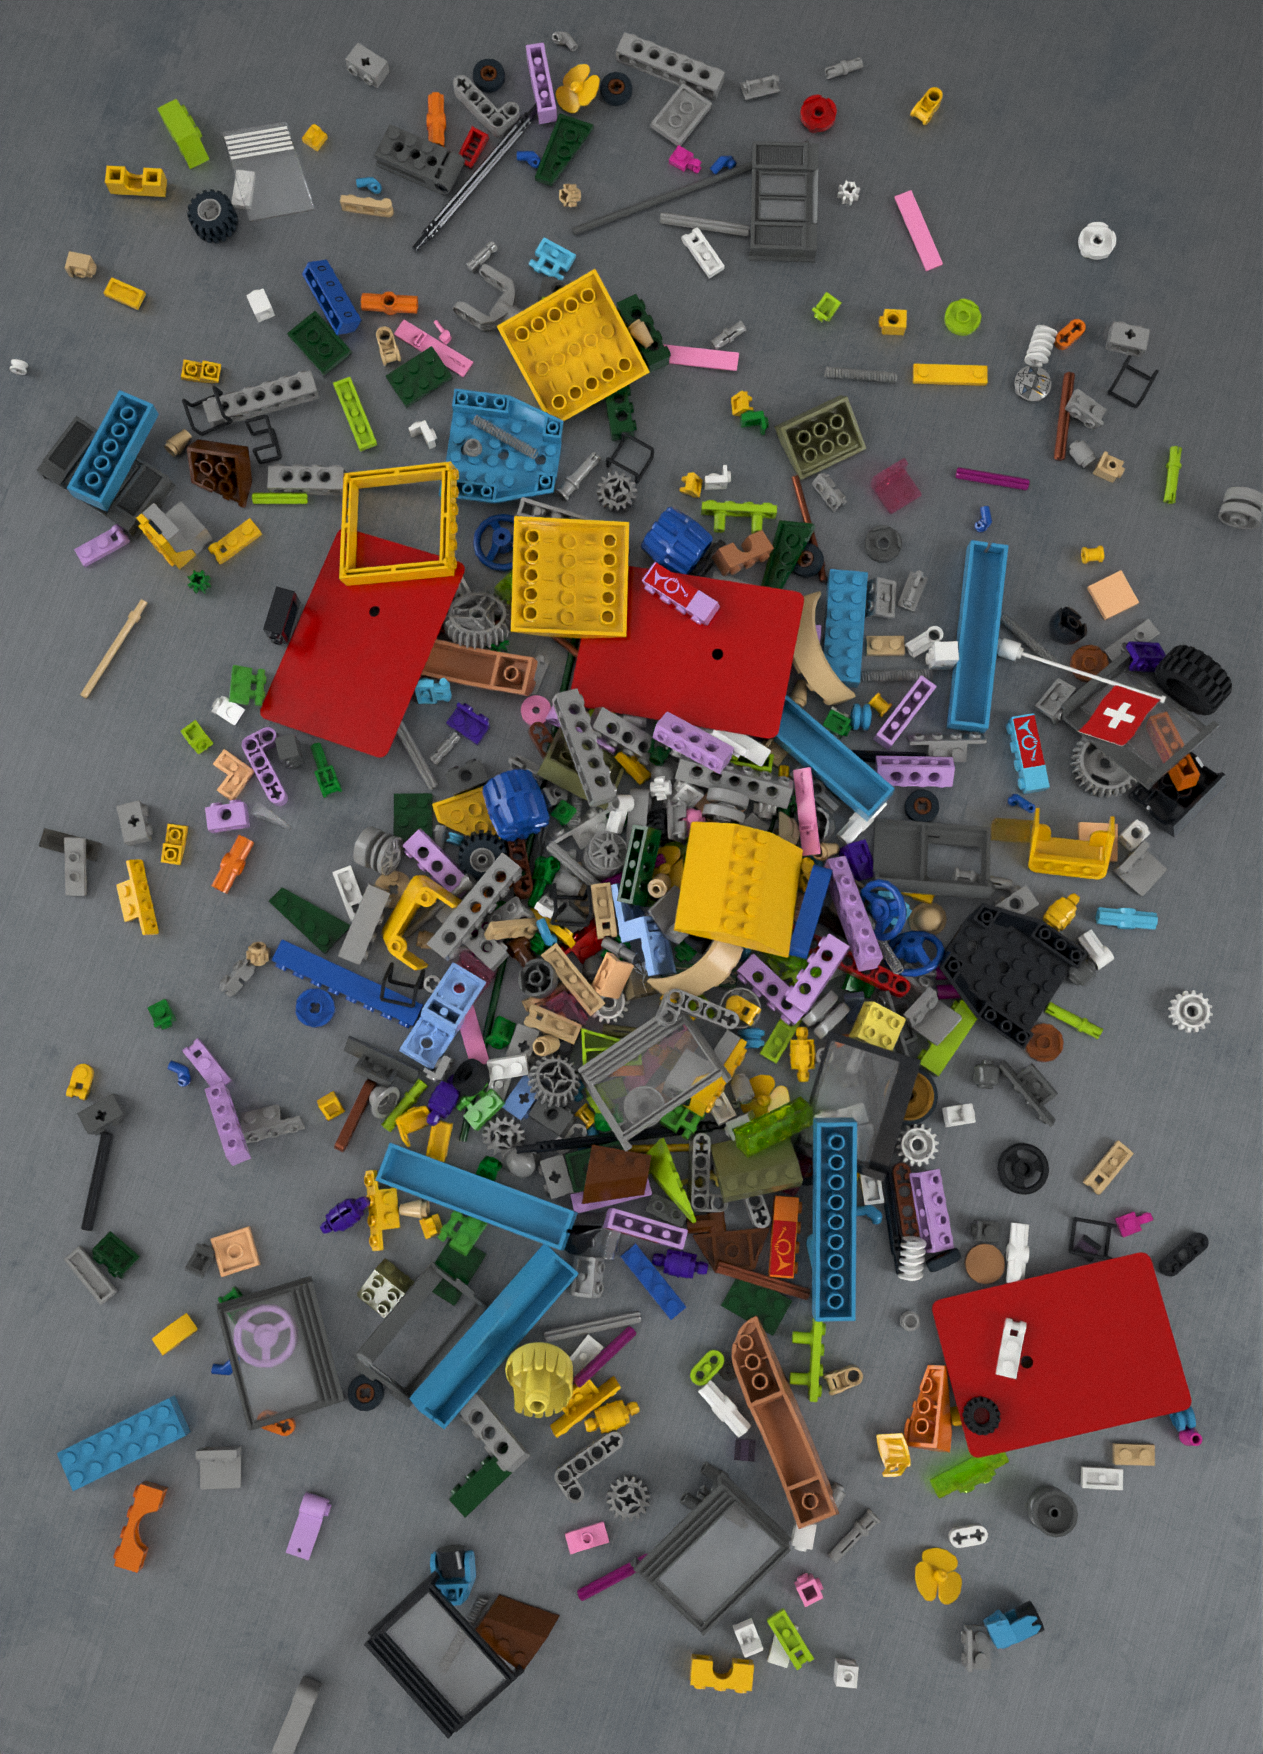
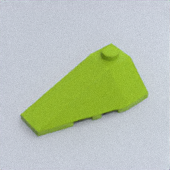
M663 1137L646 1153L647 1155H652L648 1174H652L654 1181L686 1217L692 1223H695L696 1219Z

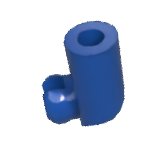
M517 151V161H527L531 167H539L541 159L534 151Z
M721 156L709 169L716 175L723 167L735 168L737 162L732 156Z
M989 506L980 508L982 518L975 523V529L978 532L986 531L992 524Z
M1012 794V797H1009L1007 800L1008 804L1012 807L1017 805L1029 813L1035 811V805L1018 794Z
M171 1060L167 1069L177 1073L178 1085L181 1087L189 1085L191 1076L188 1067Z
M230 1360L224 1365L213 1364L211 1373L231 1375L233 1371Z

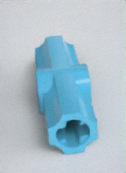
M1098 907L1095 916L1096 924L1117 926L1119 929L1138 928L1155 930L1158 924L1157 913L1136 911L1133 908L1112 909Z

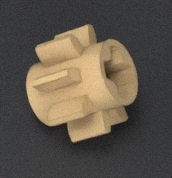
M563 184L564 189L559 190V200L564 203V207H576V202L581 201V190L576 188L577 184Z
M263 942L252 943L246 951V959L250 960L255 966L266 964L269 961V957H271V948H267V945Z

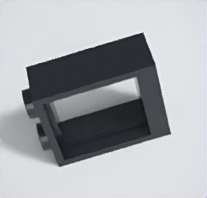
M277 586L263 630L271 640V643L288 645L301 601L295 591Z

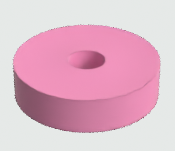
M530 696L522 703V718L530 726L535 722L546 724L547 721L545 719L551 709V705L542 696ZM538 708L540 712L535 714L533 709Z

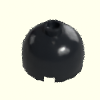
M1061 607L1052 615L1049 622L1052 639L1063 645H1073L1082 640L1087 635V626L1085 623L1082 625L1079 620L1082 617L1070 607H1064L1063 609Z

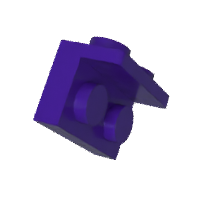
M1129 641L1126 645L1131 658L1134 660L1128 667L1130 671L1155 672L1157 665L1166 656L1159 643Z
M458 702L457 708L446 722V725L478 746L491 728L488 722L489 719L481 713L477 715L472 712L473 708L468 704L464 703L462 705Z
M866 839L840 848L839 857L846 856L854 880L860 882L873 878V858Z

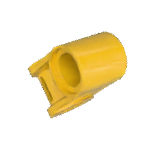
M937 87L930 88L914 106L910 116H915L926 126L940 107L942 91Z

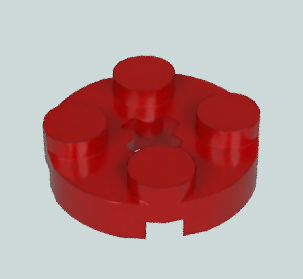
M817 94L808 97L801 107L800 119L802 124L811 133L828 130L835 123L836 105L830 98L826 99L822 95ZM815 111L822 112L821 116H816Z

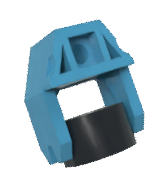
M448 1545L438 1548L431 1554L430 1558L431 1573L435 1570L440 1576L435 1586L453 1606L462 1605L468 1599L476 1579L473 1550L467 1551V1546ZM465 1568V1577L444 1578L442 1576V1571Z
M1030 1600L1004 1614L998 1609L983 1620L990 1638L997 1649L1008 1648L1045 1630Z

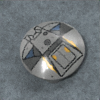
M1024 367L1015 377V393L1029 401H1042L1050 392L1051 378L1041 367Z

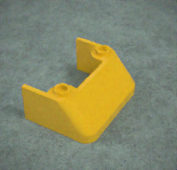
M1040 808L1035 809L1028 867L1031 871L1096 880L1106 876L1115 838L1114 816L1110 817L1108 831H1095L1091 834L1089 841L1051 837V828L1046 824L1039 823Z
M416 875L411 879L381 931L388 951L415 971L427 968L429 964L407 950V942L402 936L420 905L423 907L432 906L437 898L451 908H457L462 902L461 899L426 875Z

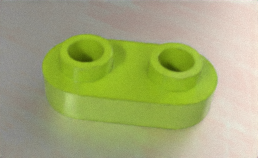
M715 1349L709 1350L693 1366L690 1371V1378L694 1384L698 1386L707 1384L722 1368L724 1364L722 1353ZM712 1356L717 1357L718 1360L716 1363L710 1362V1358ZM698 1371H702L704 1373L702 1378H698L696 1376V1373Z

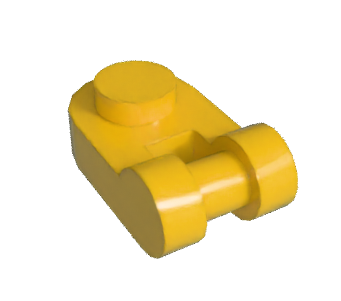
M733 995L726 1001V1009L735 1012L739 1016V1020L749 1026L753 1024L756 1014L759 1015L762 1010L738 995ZM748 1008L749 1012L747 1013V1015H744V1012Z
M79 1064L74 1068L66 1090L67 1097L73 1098L76 1096L80 1100L85 1101L88 1099L94 1077V1070L90 1065ZM78 1083L83 1084L82 1089H77Z

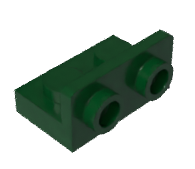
M111 1231L92 1250L93 1259L100 1265L103 1263L113 1277L116 1278L118 1276L121 1280L125 1277V1273L140 1259L139 1255Z

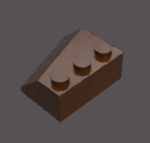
M200 439L187 447L191 483L211 493L214 491L222 495L224 499L228 501L231 499L237 502L239 506L245 508L252 485L248 446Z
M592 1145L582 1204L644 1195L652 1155Z
M499 1594L474 1629L499 1656L513 1667L520 1664L525 1670L549 1636L560 1615Z

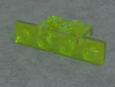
M1005 1452L982 1458L973 1456L930 1479V1483L939 1499L956 1490L960 1494L963 1492L967 1494L975 1489L974 1486L990 1482L993 1479L992 1477L996 1475L994 1470L1008 1463L1009 1459Z

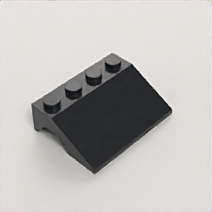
M1193 752L1189 754L1200 773L1196 786L1177 791L1167 772L1149 790L1140 783L1128 795V798L1159 828L1174 838L1226 786V774L1223 772L1215 773L1204 766L1200 758Z

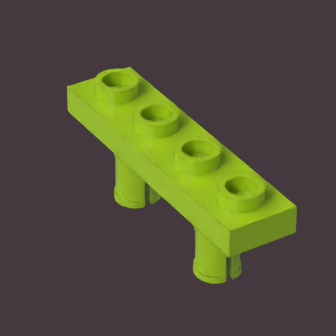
M706 500L701 505V515L714 516V532L716 533L725 532L726 516L752 518L751 534L762 530L763 518L775 519L777 514V505L772 503H762V505L753 502L740 504L734 501L720 503L715 500Z
M814 1317L810 1332L792 1331V1343L808 1344L811 1347L808 1373L790 1372L789 1384L807 1386V1399L809 1402H818V1397L822 1395V1385H819V1376H823V1364H820V1356H824V1344H821L822 1335L825 1336L826 1324L823 1321L816 1322Z

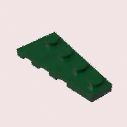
M559 113L536 172L535 181L553 186L590 135L594 125Z
M779 520L772 544L774 549L769 555L761 586L783 589L816 528L813 523Z
M281 888L269 900L284 917L324 954L340 940L351 926L284 888Z

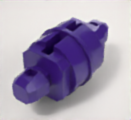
M454 1074L448 1078L447 1083L441 1081L436 1086L434 1092L431 1093L427 1105L428 1110L431 1112L427 1116V1123L431 1126H436L440 1121V1117L446 1119L451 1114L453 1108L456 1107L460 1092L453 1086Z
M366 1196L358 1199L351 1198L337 1203L325 1215L327 1220L320 1226L322 1233L326 1234L332 1231L344 1232L349 1227H353L364 1216L363 1210L370 1204Z
M668 1249L666 1256L656 1253L653 1255L652 1264L655 1266H664V1274L693 1279L694 1272L702 1275L707 1274L709 1265L702 1261L696 1262L697 1254Z

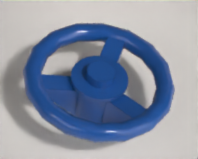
M493 515L481 522L474 533L473 547L475 555L482 564L492 570H512L513 562L499 564L494 563V560L499 553L506 554L513 549V535H511L508 529L501 527L498 522L507 521L514 524V515ZM491 525L494 531L491 542L492 546L486 557L482 552L480 541L486 527Z
M881 879L870 881L861 889L860 896L862 902L865 904V899H867L872 904L871 914L877 921L875 930L873 929L876 939L880 941L891 940L902 931L906 922L907 909L904 897L899 889L889 881ZM877 887L886 888L893 894L895 899H886L871 892V890ZM898 917L895 928L883 934L893 918Z
M925 931L901 933L888 942L891 949L899 944L893 950L898 960L903 958L908 963L919 962L924 966L916 969H904L902 973L898 974L906 977L921 976L933 971L941 963L945 953L942 941L934 934ZM925 940L931 941L937 949L936 957L932 962L922 947ZM883 958L885 965L891 970L886 960Z

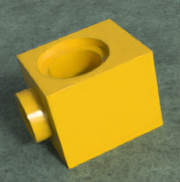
M884 309L883 315L879 316V327H882L881 334L904 335L907 310ZM889 320L895 321L896 324L889 323Z

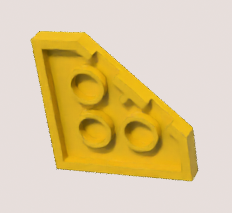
M483 786L432 804L438 823L460 834L471 836L472 832L475 831L477 834L479 830H484V833H487L489 830L492 831V835L497 834L487 812L482 792Z

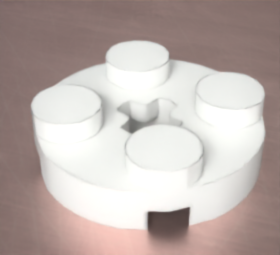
M1102 222L1088 224L1081 231L1078 238L1081 255L1094 260L1107 258L1116 245L1114 231H1111L1108 225ZM1097 237L1101 243L1096 244L1093 240Z

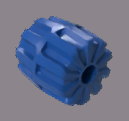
M670 506L666 511H663L658 521H655L652 525V529L647 532L641 543V549L670 572L689 575L711 546L713 537L694 519L675 507Z
M514 769L503 772L491 778L483 786L482 792L488 815L498 836L502 840L515 841L517 838L521 840L526 839L529 834H537L541 832V827H546L549 824L550 816L544 796L533 773L528 769Z

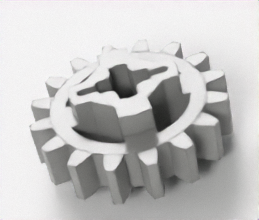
M615 471V475L612 476L609 472L607 479L605 477L601 478L602 483H598L597 495L599 496L598 502H603V508L609 506V512L614 508L616 513H619L620 508L625 512L626 506L632 507L631 501H636L635 494H637V489L634 488L636 483L631 482V476L625 478V472L620 476ZM620 487V492H618L614 497V492H616ZM605 493L610 497V500L606 498Z
M505 1113L504 1118H501L497 1114L496 1120L490 1118L489 1123L485 1124V1130H483L482 1134L485 1137L483 1143H489L487 1149L493 1148L494 1155L497 1152H501L502 1157L507 1150L524 1144L523 1140L526 1137V1134H524L525 1127H520L521 1120L514 1121V1115L508 1118V1115ZM492 1130L494 1131L493 1133L495 1134L493 1138H492V1135H491V1131H492ZM515 1132L517 1133V1139H516V1140H515V1137H514V1133H515Z
M624 1475L623 1481L620 1478H616L617 1484H610L613 1490L607 1491V1495L611 1496V1498L606 1499V1502L612 1504L609 1507V1511L615 1510L614 1517L617 1518L621 1515L623 1522L626 1517H629L630 1522H632L633 1516L640 1519L639 1513L645 1514L646 1509L644 1506L650 1505V1502L646 1500L650 1498V1493H645L648 1489L647 1485L641 1486L642 1479L636 1482L634 1475L631 1477V1480H628L627 1475ZM627 1485V1488L624 1490H618L620 1487ZM635 1487L639 1489L642 1497L636 1495ZM631 1494L632 1499L629 1500V1503L625 1502L624 1497ZM615 1500L621 1503L622 1509L618 1508ZM634 1506H637V1507H638V1508L635 1509L634 1511H630V1512H629V1510H630L631 1508H633Z

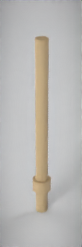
M141 599L134 611L129 613V619L80 695L82 697L88 698L134 624L140 620V615L148 604L146 601Z

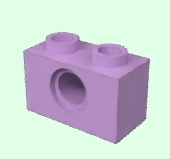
M241 800L229 801L230 804L212 803L210 807H205L208 831L217 833L249 828L247 804L241 802ZM231 811V817L228 820H224V813Z

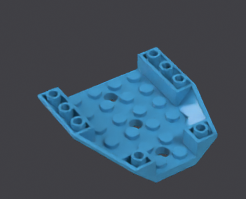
M454 389L452 402L453 416L446 462L451 461L459 471V480H457L459 496L456 499L495 504L521 499L522 497L528 498L554 493L562 447L563 420L509 395ZM476 415L478 417L481 416L483 420L486 419L488 423L491 422L498 429L501 428V430L506 431L511 436L514 435L516 439L519 438L521 442L524 441L526 446L529 444L532 448L534 447V450L537 449L536 453L538 452L539 454L536 458L544 457L546 459L545 463L537 464L535 462L536 458H529V456L524 455V453L519 452V450L514 449L509 444L507 445L504 441L496 439V437L471 424L470 420L473 422ZM477 439L482 445L480 455L470 457L462 454L461 451L467 440ZM501 452L509 454L505 460L500 459L498 455ZM442 480L440 482L439 497H441Z

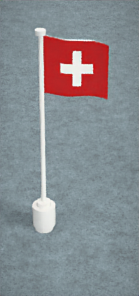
M1006 638L998 639L997 654L1000 657L1016 661L1017 658L1021 659V656H1025L1114 685L1112 690L1101 700L1090 720L1078 730L1079 733L1123 747L1135 735L1146 715L1160 701V703L1164 704L1166 698L1164 695L1161 697L1025 653L1023 652L1024 648L1021 647L1022 643Z

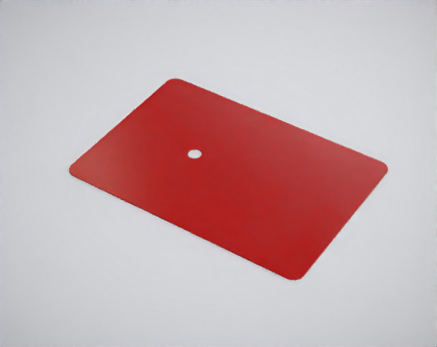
M340 529L335 536L260 709V714L266 720L381 758L386 756L390 750L462 580L465 567L461 562L457 561L454 576L346 586L339 579ZM357 531L356 569L439 561V555ZM377 606L380 612L377 616L373 617L369 613L370 609Z
M628 566L626 637L581 638L571 690L578 689L579 694L584 698V707L590 709L603 707L610 712L660 720L668 711L697 727L767 739L774 738L779 732L804 606L803 595L797 591L673 573L718 602L720 608L707 626L703 623L699 625L691 619L692 616L688 613L683 615L677 611L674 604L670 603L668 605L660 599L661 596L656 592L653 595L644 589L645 585L642 579L649 569ZM715 649L723 651V657L720 660H715L712 657V652Z
M1134 1253L947 1297L935 1301L932 1306L967 1447L970 1454L976 1458L1187 1410L1191 1406V1395L1152 1260L1146 1253ZM1006 1318L1013 1319L1014 1322L1018 1323L1020 1321L1027 1322L1016 1379L995 1374ZM1011 1329L1010 1335L1017 1337L1018 1331ZM1024 1356L1032 1358L1033 1365L1030 1368H1024L1021 1365V1359ZM982 1396L989 1398L998 1406L1001 1421L998 1424L999 1427L993 1433L977 1435L965 1425L962 1417L963 1408L974 1397ZM985 1408L976 1409L974 1420L979 1424L986 1423L989 1420L988 1410Z

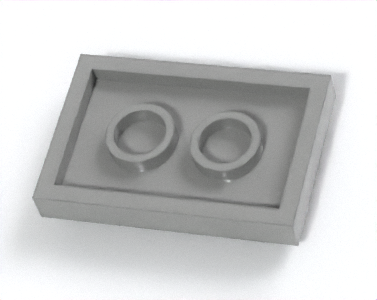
M683 83L651 122V128L675 145L681 146L712 108V103Z

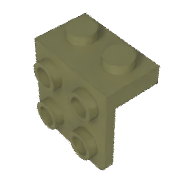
M385 1258L374 1269L358 1291L357 1296L385 1318L414 1284V1281Z

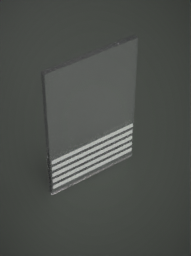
M286 121L222 132L249 222L314 211Z

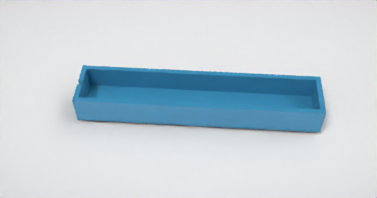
M971 540L966 549L956 637L959 660L953 667L946 729L984 734L989 728L1009 545L991 543L987 552H984L988 542Z
M786 695L779 732L773 738V741L804 768L811 767L812 775L868 822L893 795L895 788Z
M389 1143L375 1180L564 1251L570 1236L567 1229L572 1230L578 1214L576 1211L393 1143Z
M543 1244L411 1395L409 1399L418 1411L445 1429L579 1273L552 1248Z

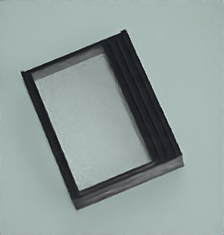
M828 1031L826 1046L799 1136L793 1149L796 1153L813 1158L814 1115L819 1114L820 1110L839 1111L840 1113L836 1118L853 1117L857 1121V1173L884 1182L921 1060Z
M434 1570L368 1631L370 1637L364 1646L449 1739L454 1732L459 1731L525 1670L520 1664L513 1670L507 1666L435 1586L440 1576Z

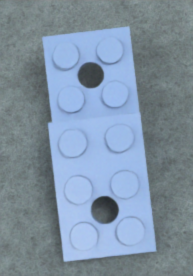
M620 884L611 885L615 916L618 921L619 936L622 943L642 942L641 947L644 952L645 968L648 976L675 974L676 968L670 940L663 936L653 918L645 916V912L639 906L618 902L617 897Z
M453 962L422 1008L421 1017L399 1051L433 1071L439 1057L442 1058L463 1025L466 1014L486 985V981ZM462 985L465 991L457 993L454 991V986ZM428 1039L432 1042V1046L424 1048L421 1042Z

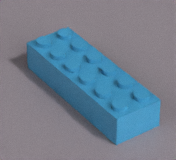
M121 390L118 391L67 486L68 491L74 498L108 511L159 415L153 404Z
M830 569L827 576L822 651L830 667L843 684L849 688H857L861 677L868 572Z
M174 1395L57 1453V1456L72 1491H75L188 1435L191 1431Z

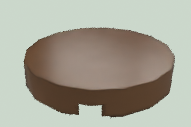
M984 1243L976 1245L965 1256L964 1264L967 1274L978 1283H993L1004 1272V1257L1000 1250L993 1245Z

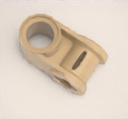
M386 326L380 327L376 332L383 365L386 366L387 363L397 360L401 362L392 330ZM383 336L390 337L388 340H381Z
M848 1365L841 1369L830 1371L822 1377L827 1381L830 1389L829 1395H836L860 1384L863 1374L856 1365ZM851 1370H856L858 1372L857 1379L850 1380L848 1373Z

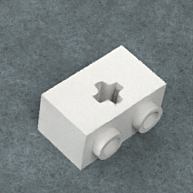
M958 641L934 642L932 647L929 648V652L926 653V665H929V669L952 670L959 660Z

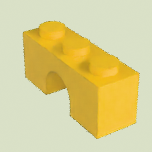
M106 166L105 184L110 194L166 197L167 179L162 169L143 168V174L136 175L128 172L125 166Z
M692 1654L690 1685H694L696 1689L714 1687V1690L717 1691L734 1689L737 1693H747V1691H752L754 1663L751 1659L732 1658L730 1670L720 1674L713 1670V1658L711 1655Z

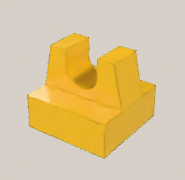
M312 124L302 137L303 143L317 152L328 139L327 134L316 124Z
M740 391L731 397L733 416H740L746 411L753 410V407H749L752 397L748 395V392Z
M694 472L688 473L687 476L682 477L681 481L686 484L685 487H680L679 491L682 494L691 495L693 498H700L703 480Z
M438 1213L419 1220L425 1239L441 1233L440 1229L443 1225Z

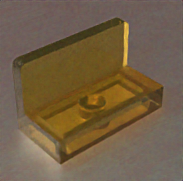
M995 818L991 821V841L1029 843L1030 827L1034 824V821Z

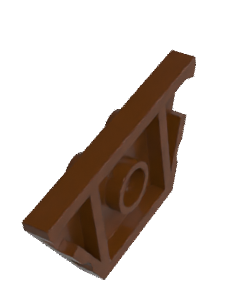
M769 1227L693 1234V1238L715 1273H717L716 1266L719 1261L747 1270H753L756 1268L759 1255L769 1232Z

